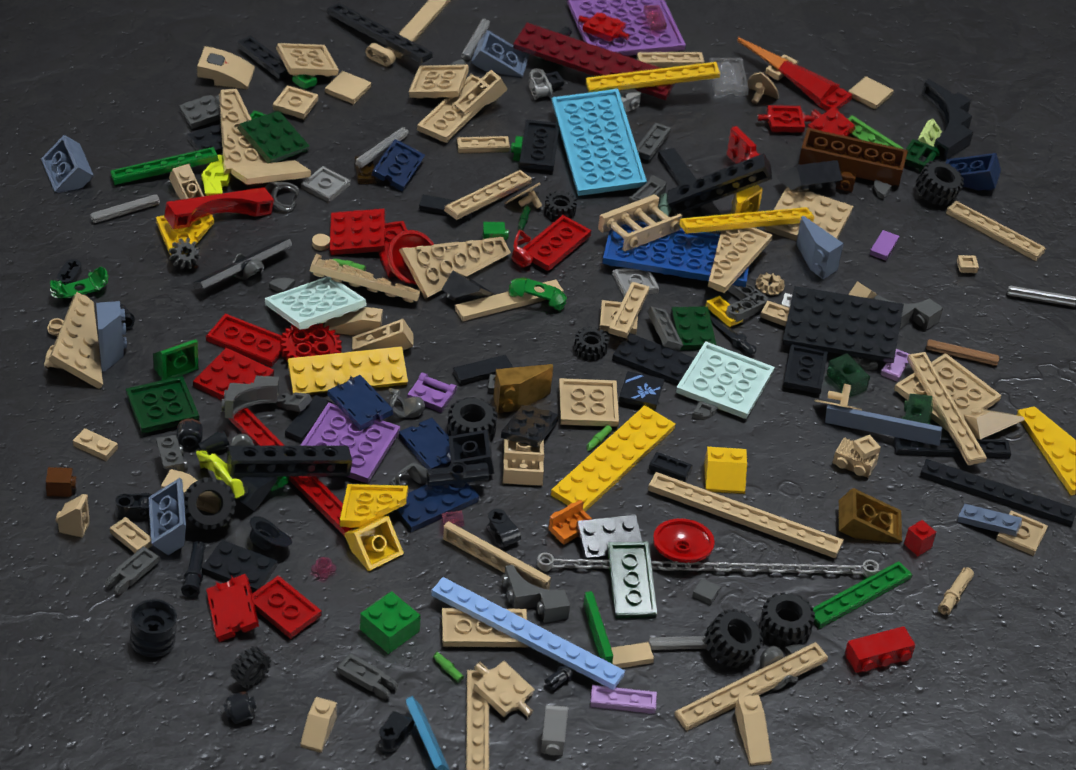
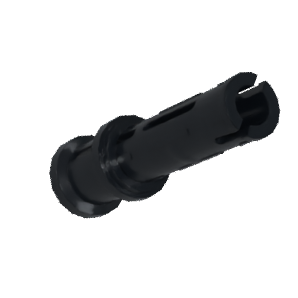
M198 541L192 545L189 568L184 573L185 584L181 588L182 594L190 598L197 597L201 590L199 583L203 579L201 567L206 545L201 541L199 548H197Z

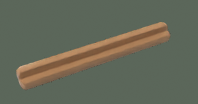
M928 339L926 349L929 351L946 353L947 355L997 366L999 362V355L931 339Z

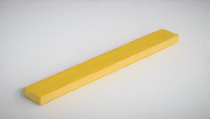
M717 62L588 77L586 78V85L589 93L613 89L625 90L720 78V71Z
M807 207L681 218L679 225L686 234L796 224L800 223L802 216L814 222L815 216Z

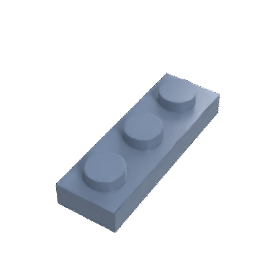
M964 504L958 516V522L1016 536L1022 525V518Z

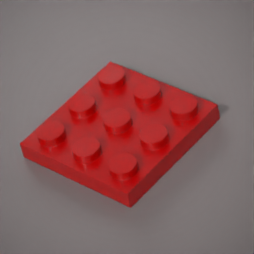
M385 208L331 213V255L385 251Z
M225 348L193 380V387L222 400L224 399V391L228 390L230 383L251 384L254 383L256 376L273 377L274 369Z

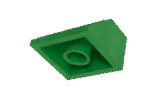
M196 339L153 353V366L162 380L175 378L199 369L198 341Z

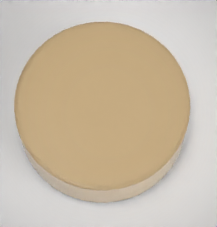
M325 234L313 236V248L320 251L328 249L330 247V237Z

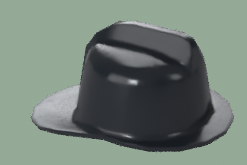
M254 516L250 519L252 529L249 537L260 549L269 551L276 545L281 547L292 545V539L278 529L271 521L259 516Z

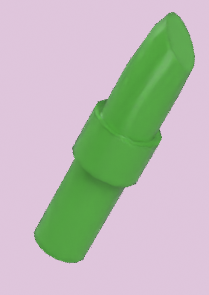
M333 259L339 263V266L349 265L363 271L366 270L365 265L349 260Z
M607 425L587 444V451H591L604 441L605 437L612 432L611 426Z
M435 652L433 658L441 665V668L446 673H449L458 683L461 682L464 676L443 655Z

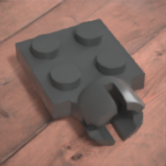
M212 95L203 96L202 98L179 105L180 111L191 129L221 119L219 95L216 97Z

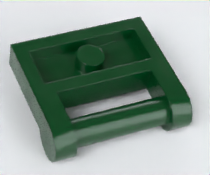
M912 139L905 149L908 150L905 164L917 168L921 173L926 163L933 161L939 156L940 150ZM928 153L927 159L924 162L920 161L923 155Z

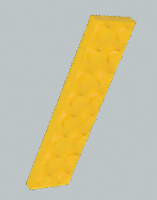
M644 405L552 488L551 496L566 505L582 500L584 502L583 510L586 512L675 429L676 423Z

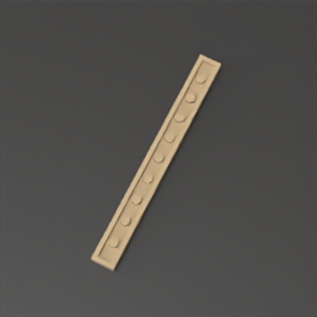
M658 472L655 473L648 487V490L833 558L837 557L843 543V539Z

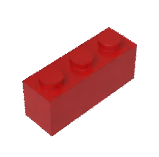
M903 626L849 640L845 656L855 673L869 671L880 666H888L895 662L909 660L912 658L915 643Z

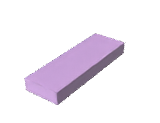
M592 685L590 707L655 714L657 692L624 688L612 690L605 686Z

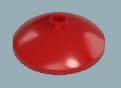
M406 230L397 234L391 240L387 251L388 263L393 273L400 280L408 284H417L399 249L434 245L431 239L422 232Z
M682 518L671 519L661 523L656 528L653 536L656 549L666 558L679 563H694L707 558L712 553L715 543L713 534L706 526L697 521Z

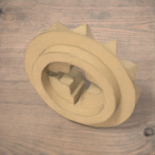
M766 272L764 275L760 274L756 278V287L764 294L776 295L784 290V280L779 275L775 276L774 273L771 275Z

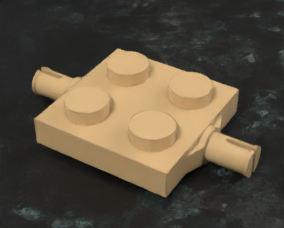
M505 661L490 670L482 662L476 664L474 669L483 677L475 683L473 689L503 717L517 709L526 717L533 713V710L524 702L533 694L535 689Z

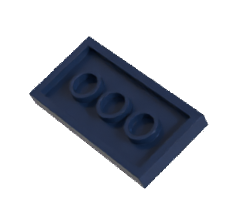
M467 482L462 488H453L450 485L428 487L427 484L409 492L406 505L393 512L410 532H414L479 502V495Z

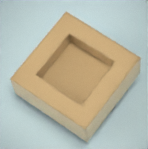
M958 255L957 263L961 273L978 272L979 266L976 256Z
M870 435L853 442V447L863 459L880 453L881 447Z

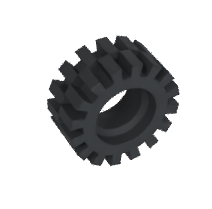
M561 190L560 193L558 191L549 193L545 198L544 213H546V216H549L551 220L555 218V221L562 215L573 219L577 206L576 197L574 198L573 194L569 195V192L563 193L564 191Z
M589 326V329L583 327L582 330L579 329L578 333L576 332L574 351L577 352L578 356L581 355L583 359L587 357V360L591 358L597 360V357L601 359L602 356L606 355L609 337H607V333H604V330L598 331V327H595V329H592V326Z
M257 646L245 649V653H240V658H236V663L231 666L233 668L230 670L231 677L244 688H252L255 683H260L259 680H263L264 674L269 672L267 668L271 667L270 663L272 661L270 657Z

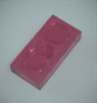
M660 5L644 6L643 12L650 30H665L667 23Z

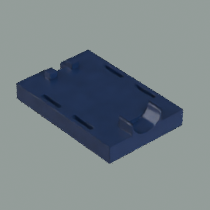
M394 139L373 169L371 175L382 181L386 179L391 182V186L403 191L424 160L425 155Z
M350 375L346 383L340 385L337 382V386L328 390L330 399L360 431L373 425L376 419L381 421L393 415L392 407L361 375L354 378Z
M433 418L420 422L419 427L411 426L399 431V438L427 470L450 466L449 436Z

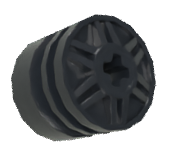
M158 599L144 600L135 606L131 615L130 643L138 654L145 657H159L172 650L175 645L177 625L175 608L170 603Z

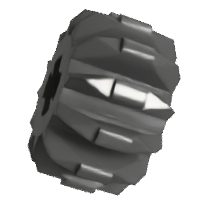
M180 238L178 243L174 242L172 244L173 248L169 250L173 254L169 257L170 260H176L173 264L174 266H177L178 263L181 264L180 269H183L185 265L188 269H191L192 265H197V259L201 258V255L198 254L200 248H194L196 242L194 241L190 244L189 238L186 239L185 243ZM182 251L188 253V256L186 257L185 254H181Z

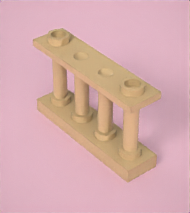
M654 194L601 214L598 230L602 233L614 230L624 239L623 250L628 251L679 231V221L682 215L667 216L658 209L659 197ZM655 214L662 221L656 223L648 216ZM641 219L648 226L642 228L634 221ZM627 224L634 232L627 233L620 226Z

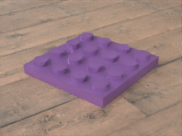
M328 402L300 446H349L352 466L350 476L346 477L368 484L398 436L400 426L376 419L373 425L360 431L337 405Z

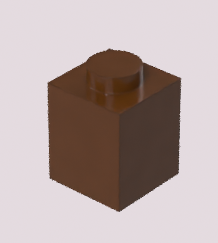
M48 467L46 476L47 496L72 497L73 488H77V476H73V468Z

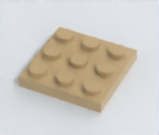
M277 43L276 50L289 74L338 76L339 69L325 45Z
M468 65L419 66L409 90L410 98L459 97L469 72Z
M559 378L560 425H609L611 427H618L619 413L617 382L615 380Z

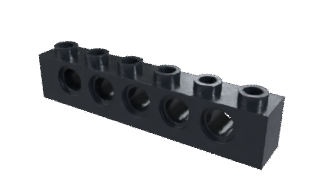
M763 153L668 190V205L676 216L772 179L771 164Z
M228 446L226 463L231 477L350 476L352 457L349 446Z

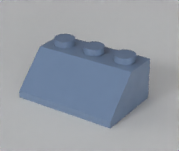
M63 135L41 158L56 193L83 188L94 176L80 143L66 135Z
M120 301L96 303L102 371L108 370L123 358V349L127 348L126 337L122 336L126 334V325L122 323L125 320V310L120 308Z
M181 478L148 497L151 544L167 555L184 546L186 520L183 481Z

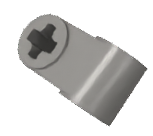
M541 69L531 70L529 88L533 98L552 97V86L544 71Z

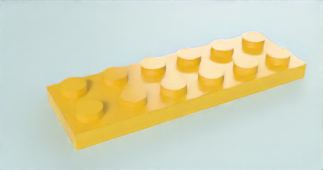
M402 346L288 359L292 394L295 392L310 395L326 394L329 389L337 386V382L340 385L346 383L350 375L353 378L361 375L373 388L408 384Z

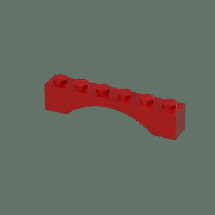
M263 187L166 202L164 217L172 229L190 227L198 219L215 213L231 212L255 217L272 214L274 199L267 189Z

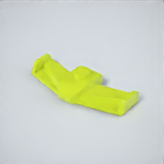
M218 155L219 161L210 163L202 172L201 180L204 184L206 196L223 194L222 187L229 184L230 173L224 174L223 155Z
M196 451L201 469L206 468L213 471L218 480H222L226 485H229L232 493L235 495L234 498L244 495L245 491L241 480L231 478L227 463L216 454L208 455L207 451Z

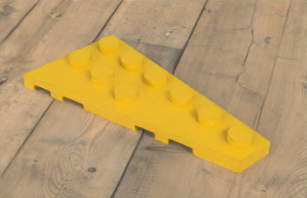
M1035 406L1019 409L1016 415L1024 417V421H1021V423L1069 494L1076 495V440Z

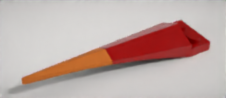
M738 37L737 41L779 70L820 108L828 111L834 107L839 110L852 100L853 94L839 88V84Z

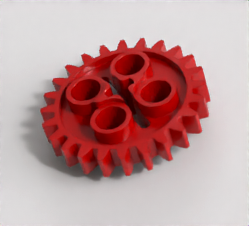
M323 323L311 325L308 329H298L292 324L291 329L286 328V332L282 333L280 351L283 352L282 357H287L286 362H288L289 358L336 354L342 351V340H339V335H335V330L329 331L330 326L324 328Z

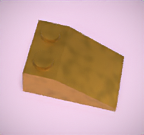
M553 364L496 369L493 397L498 413L518 411L522 405H530L551 393Z
M852 488L839 499V531L855 539L901 543V510Z

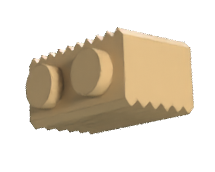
M846 437L843 438L835 451L832 463L836 464L839 468H845L859 476L869 478L877 464L879 453L863 459L853 447L854 441H850Z

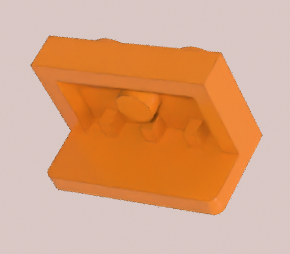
M582 500L571 503L559 512H554L550 516L548 530L563 545L579 537L576 526L577 521L592 519L583 510L584 502Z

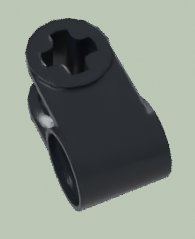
M123 493L118 495L115 499L116 517L119 520L125 517L129 520H149L148 497L152 494Z
M493 509L489 512L488 519L490 522L487 525V530L500 548H505L521 540L518 527L513 524L503 510Z
M393 711L379 730L381 738L379 741L380 751L385 754L395 753L412 732L414 720Z

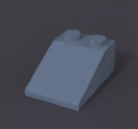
M487 30L477 44L471 63L484 71L489 72L492 70L498 74L521 78L524 74L529 55L514 49L512 44Z
M802 216L796 245L809 269L822 279H825L838 270L844 243L805 216Z

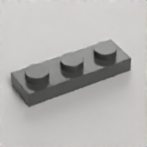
M655 123L636 147L639 157L650 161L669 136L671 128Z
M650 306L647 312L663 346L680 350L683 343L667 311Z

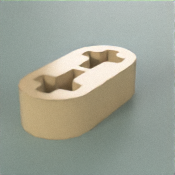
M372 43L365 50L369 59L384 66H390L396 60L391 50L376 43Z

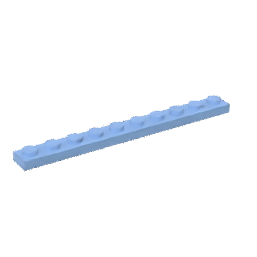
M444 577L432 589L431 596L612 690L615 689L624 677L625 670Z

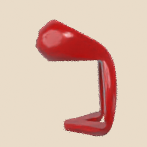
M519 230L516 234L511 258L518 266L527 267L533 262V257L527 250L518 246L530 242L531 237L522 230Z

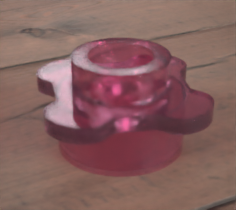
M327 557L317 559L316 564H313L311 567L312 571L317 572L321 578H327L337 568L335 564H332V560Z

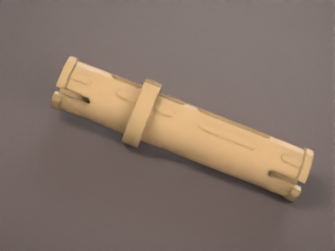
M964 567L952 587L945 592L944 599L938 606L940 613L946 615L947 612V615H949L954 605L959 603L961 594L974 576L972 569L968 567L965 569Z

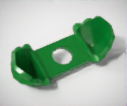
M99 267L93 272H89V278L65 285L62 281L51 280V296L58 299H70L74 297L76 292L83 295L98 291L108 283L107 270ZM79 285L85 287V289L80 291L75 290L74 288Z
M523 277L513 279L509 285L510 296L522 297L524 293L549 300V306H553L558 311H561L566 304V295L557 287ZM541 287L544 289V292H537L534 288Z

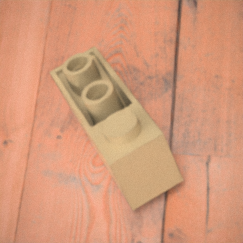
M189 164L172 169L169 179L181 200L204 196Z

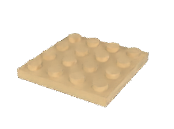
M786 187L774 210L807 207L815 216L813 223L836 239L841 234L853 210V206L814 194L813 192H799V189L791 190ZM800 223L765 226L764 230L797 241Z
M946 353L931 362L963 417L974 408L986 410L1000 401L1001 394ZM915 373L895 384L894 390L947 430Z

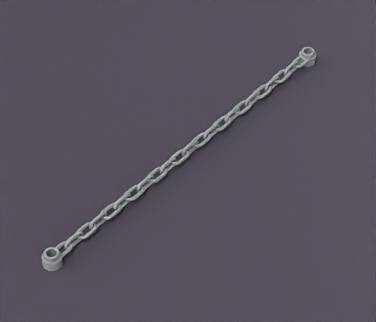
M546 552L539 554L537 559V566L541 571L545 572L551 568L610 569L607 566L609 560L554 559L552 554ZM866 560L863 565L853 566L651 561V564H657V567H652V570L853 573L864 575L866 578L877 574L879 570V564L874 560ZM554 562H560V563H559L560 565H553V564H554ZM566 562H571L574 565H566ZM580 562H588V566L580 565ZM663 564H671V567H663ZM691 565H699V568H691ZM705 565H711L712 568H705ZM719 565H727L726 569L719 568ZM746 566H754V569H746ZM774 566H776V567H781V570H773V569H774ZM787 567H795V570H789ZM801 567H809V570H801ZM829 568H836V571H828V570H829ZM842 568H850V571H842ZM856 568H862V571H856Z

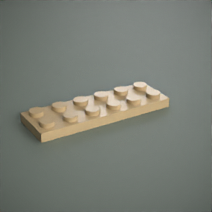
M471 74L465 80L459 97H446L417 125V131L447 143L484 107L482 106L464 114L454 104L481 78Z

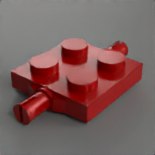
M597 12L592 18H586L582 15L578 18V22L584 23L582 27L583 32L609 42L619 37L626 40L630 37V34L623 32L626 27L625 22L606 16L604 13Z
M768 105L767 114H758L757 120L767 121L770 124L771 132L797 133L804 132L805 122L814 121L815 115H805L801 110V106Z
M834 107L824 114H820L814 109L811 115H815L816 119L807 125L811 129L842 136H848L855 130V125Z

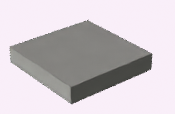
M322 166L311 177H308L301 183V189L329 203L350 186L351 180Z
M632 268L613 270V277L624 297L632 282L649 286L648 295L659 293V286L650 271L646 272Z

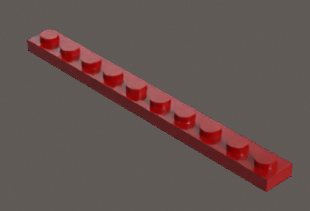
M247 407L238 411L233 419L228 418L243 434L250 436L255 446H285ZM289 476V481L343 535L354 529L340 527L343 503L316 476Z

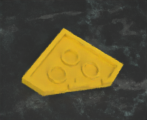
M212 214L195 221L190 227L172 229L164 215L156 217V223L169 252L170 248H173L172 244L174 242L178 243L180 238L183 239L184 243L189 238L190 244L194 241L197 244L214 224V218Z
M347 484L340 517V527H363L406 505L408 486Z

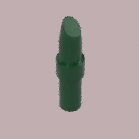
M525 206L520 215L518 231H523L528 222L531 210L529 206Z

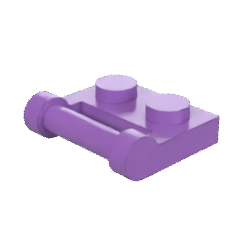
M422 372L417 382L407 394V398L413 396L421 397L425 407L442 413L455 395L457 385L446 384L430 378L428 374ZM425 384L430 385V386H433V387L438 388V389H440V390H443V391H445L446 393H443V392H440V391H438V390H435V389H432V388H430V387H427V386H425Z

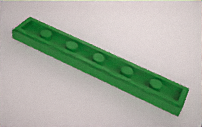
M214 147L111 170L110 173L114 185L169 173L172 172V169L187 164L190 167H195L219 160Z
M899 561L877 574L813 607V612H815L814 625L820 629L910 580L912 573Z

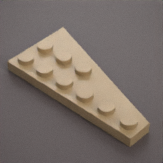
M754 227L721 230L708 287L725 293L772 241V235Z

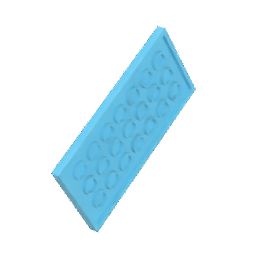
M618 89L552 97V105L578 196L639 188L647 183Z

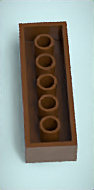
M807 128L798 164L838 160L840 171L856 174V178L868 179L874 182L878 180L889 185L899 186L908 150Z

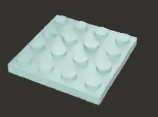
M327 276L266 297L265 304L298 329H308L311 325L325 323L328 319L338 318L345 313L360 310V308L366 306V299L341 282H335L331 280V277Z
M705 341L678 384L676 393L747 419L773 375L775 367Z

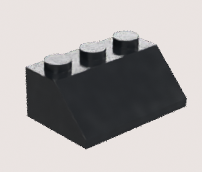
M838 160L796 165L777 175V178L789 189H799V192L807 191L809 188L818 190L823 188V186L832 188L837 186L836 183L843 180Z

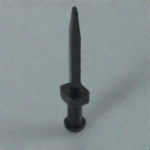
M710 315L713 324L733 339V345L736 348L742 347L747 351L748 355L756 353V347L746 341L747 337L744 334L738 335L721 320Z

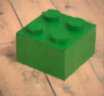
M391 591L360 613V630L390 654L420 632L421 615Z

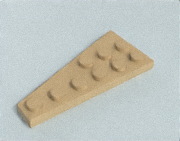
M221 90L219 99L224 174L231 173V168L268 164L238 130L240 123L252 120L238 90Z
M503 237L399 249L424 299L441 291L453 270L469 276L511 253Z
M319 254L315 255L310 267V272H313V275L318 277H324L325 275L331 277V280L335 282L346 281L353 287L364 286L371 292L382 291L389 297H403V300L407 302L418 301L420 290L399 283L392 285L389 279L383 277L375 279L372 273L349 265L339 266V263L333 259L322 260V256Z
M76 292L48 360L100 389L103 385L94 302L87 296Z

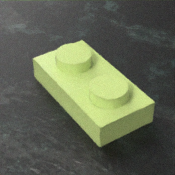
M934 119L927 121L918 138L920 142L933 147L935 140L942 133Z

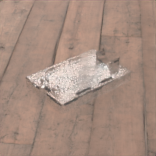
M710 58L709 63L717 62L720 71V78L712 79L715 95L728 96L729 93H734L735 96H748L749 89L742 58Z

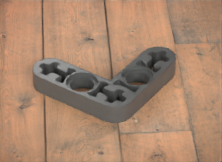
M746 283V287L731 285L727 291L739 298L740 301L729 305L726 315L736 320L735 322L741 321L762 311L768 298L748 283Z

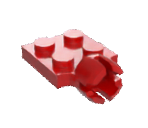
M737 126L731 128L727 156L735 164L760 155L756 151L757 145Z

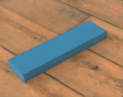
M413 696L406 699V704L435 769L450 770L421 705Z

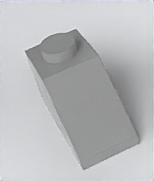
M546 705L541 753L563 755L568 707Z

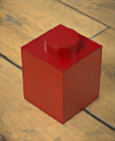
M921 520L908 528L904 545L914 554L920 556L932 548L936 531L925 521Z

